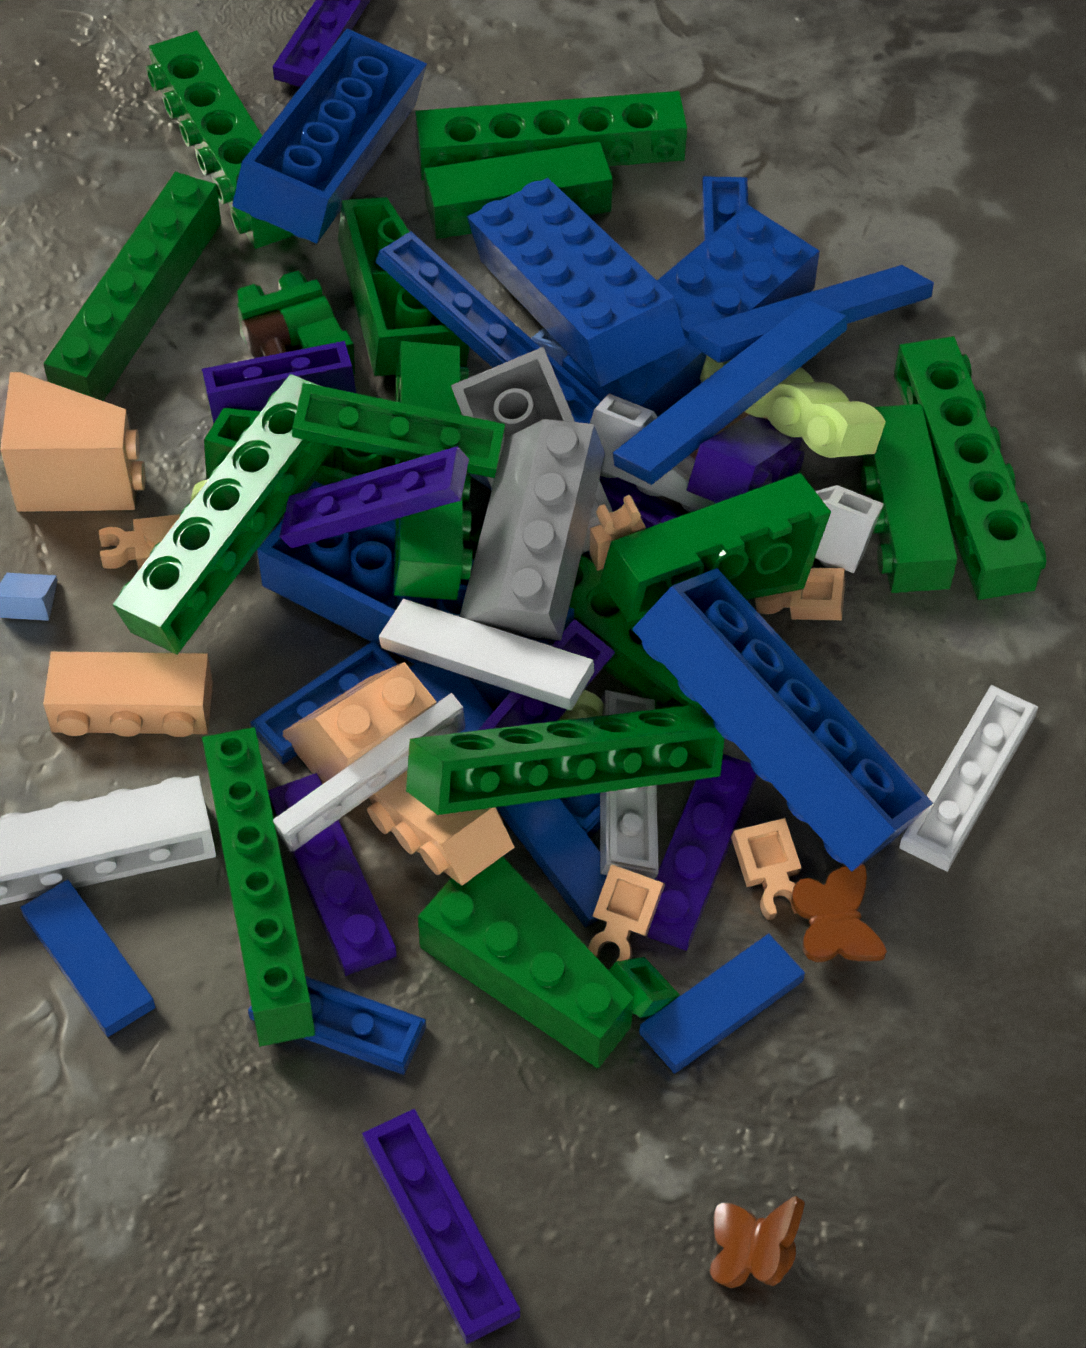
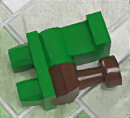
M298 270L284 274L278 280L279 291L265 295L261 286L256 284L238 289L237 308L240 333L254 357L287 352L286 349L295 346L297 350L345 341L352 364L353 375L355 374L353 342L347 331L341 330L328 300L322 295V288L317 279L308 282Z

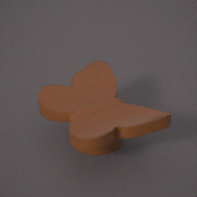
M864 864L852 872L847 866L831 872L827 877L825 885L817 880L804 878L800 879L793 887L792 905L801 917L809 920L811 925L806 930L803 938V952L809 960L817 963L827 962L837 954H841L845 959L851 961H881L885 959L887 950L884 943L867 924L860 921L862 915L858 909L862 903L867 882Z
M794 1196L777 1207L766 1218L759 1219L737 1205L731 1203L718 1204L714 1212V1234L717 1243L724 1249L711 1263L710 1274L713 1280L730 1289L742 1285L750 1273H753L755 1278L766 1285L775 1286L781 1282L783 1276L792 1267L796 1257L794 1239L800 1225L805 1201Z

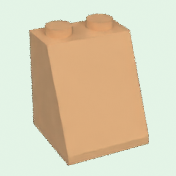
M10 372L0 451L17 512L135 510L137 491L145 490L146 474L144 461H136L139 459L140 451L139 433L137 429H130L126 409L21 372Z
M403 662L366 678L283 730V737L292 744L294 751L312 774L317 773L321 783L324 784L431 708L437 701L406 663Z

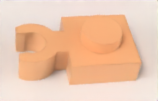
M630 495L624 497L623 506L614 512H609L605 504L600 505L596 511L601 524L590 528V557L597 571L604 568L611 541L646 529L641 519V514Z
M180 514L133 519L134 531L125 532L118 527L100 529L101 547L117 546L112 550L100 551L103 568L116 569L125 565L129 560H136L139 570L150 556L153 547L162 541L179 519Z
M811 568L804 589L755 598L756 610L762 614H774L783 608H790L791 620L842 621L845 569Z
M783 818L734 830L731 839L746 886L751 887L759 884L763 886L764 893L760 900V909L767 921L772 920L777 914L776 906L773 902V898L776 896L786 897L791 903L794 914H796L797 912L791 902L795 883L790 881L789 877L799 874L801 864L786 819Z
M611 864L592 916L607 922L604 931L592 938L588 949L598 958L603 945L613 942L620 949L617 961L632 959V947L628 941L631 931L647 937L665 884Z

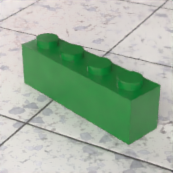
M601 142L424 168L425 202L435 238L441 239L472 234L467 216L481 210L489 202L502 200L521 191L527 184L534 181H542L546 178H549L587 215L611 212L613 178Z
M922 404L874 407L886 421L876 453L856 457H863L864 466L861 468L863 494L871 495V499L884 504L872 533L879 534L881 543L877 547L880 574H887L891 593L950 589L957 563V555Z

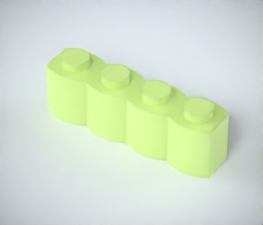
M706 356L700 376L701 382H704L729 361L718 363L709 356ZM801 367L745 411L755 417H767L779 432L790 437H802L808 447L814 452L829 458L875 454L886 423L883 416L874 407L864 402H850L839 388L826 382H814L809 373Z

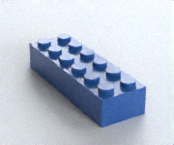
M346 29L242 161L232 207L244 211L256 219L264 220L289 231L299 238L307 239L317 244L340 213L342 200H349L414 109L427 63L350 29Z
M549 178L531 182L524 186L521 191L502 200L489 202L481 210L467 216L481 262L600 387L686 345L674 296Z
M747 205L657 280L675 298L686 341L685 346L602 387L591 378L570 354L562 360V367L600 401L608 394H612L652 410L659 417L702 383L700 376L707 355L689 344L690 328L811 292L815 288L820 251L750 205Z
M314 481L307 491L324 485ZM282 519L257 549L262 586L371 642L375 640L379 645V635L403 599L460 617L469 580L460 581L457 600L394 596L395 520L290 548L279 537L283 523ZM569 607L564 630L574 620L573 608ZM521 636L551 646L556 641L551 639ZM392 652L414 664L420 662L419 660ZM468 677L482 697L497 707L511 692L510 690Z
M717 568L671 586L632 628L642 640L643 648L647 654L667 667L677 678L681 691L689 699L698 702L714 719L717 731L725 739L734 742L750 759L754 772L763 780L773 784L787 800V806L791 813L800 821L808 823L823 840L828 854L839 863L845 864L851 872L891 844L933 804Z

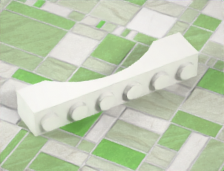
M608 394L594 409L590 424L595 425L605 452L600 476L607 478L618 477L633 483L639 491L650 496H665L677 501L689 512L716 504L686 491L695 463V459L690 455L652 485L614 466L612 452L657 418L654 411L612 394ZM838 485L817 490L815 492L830 509L831 514L815 558L827 568H844L846 571L854 573L865 554L884 504Z

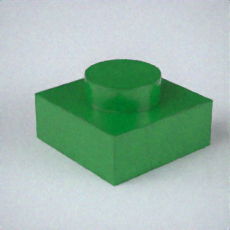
M645 957L617 961L609 970L634 997L632 1013L640 1018L654 1015L681 996Z

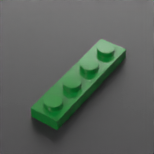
M303 383L292 427V437L407 461L458 446L469 458L467 473L495 478L505 424Z

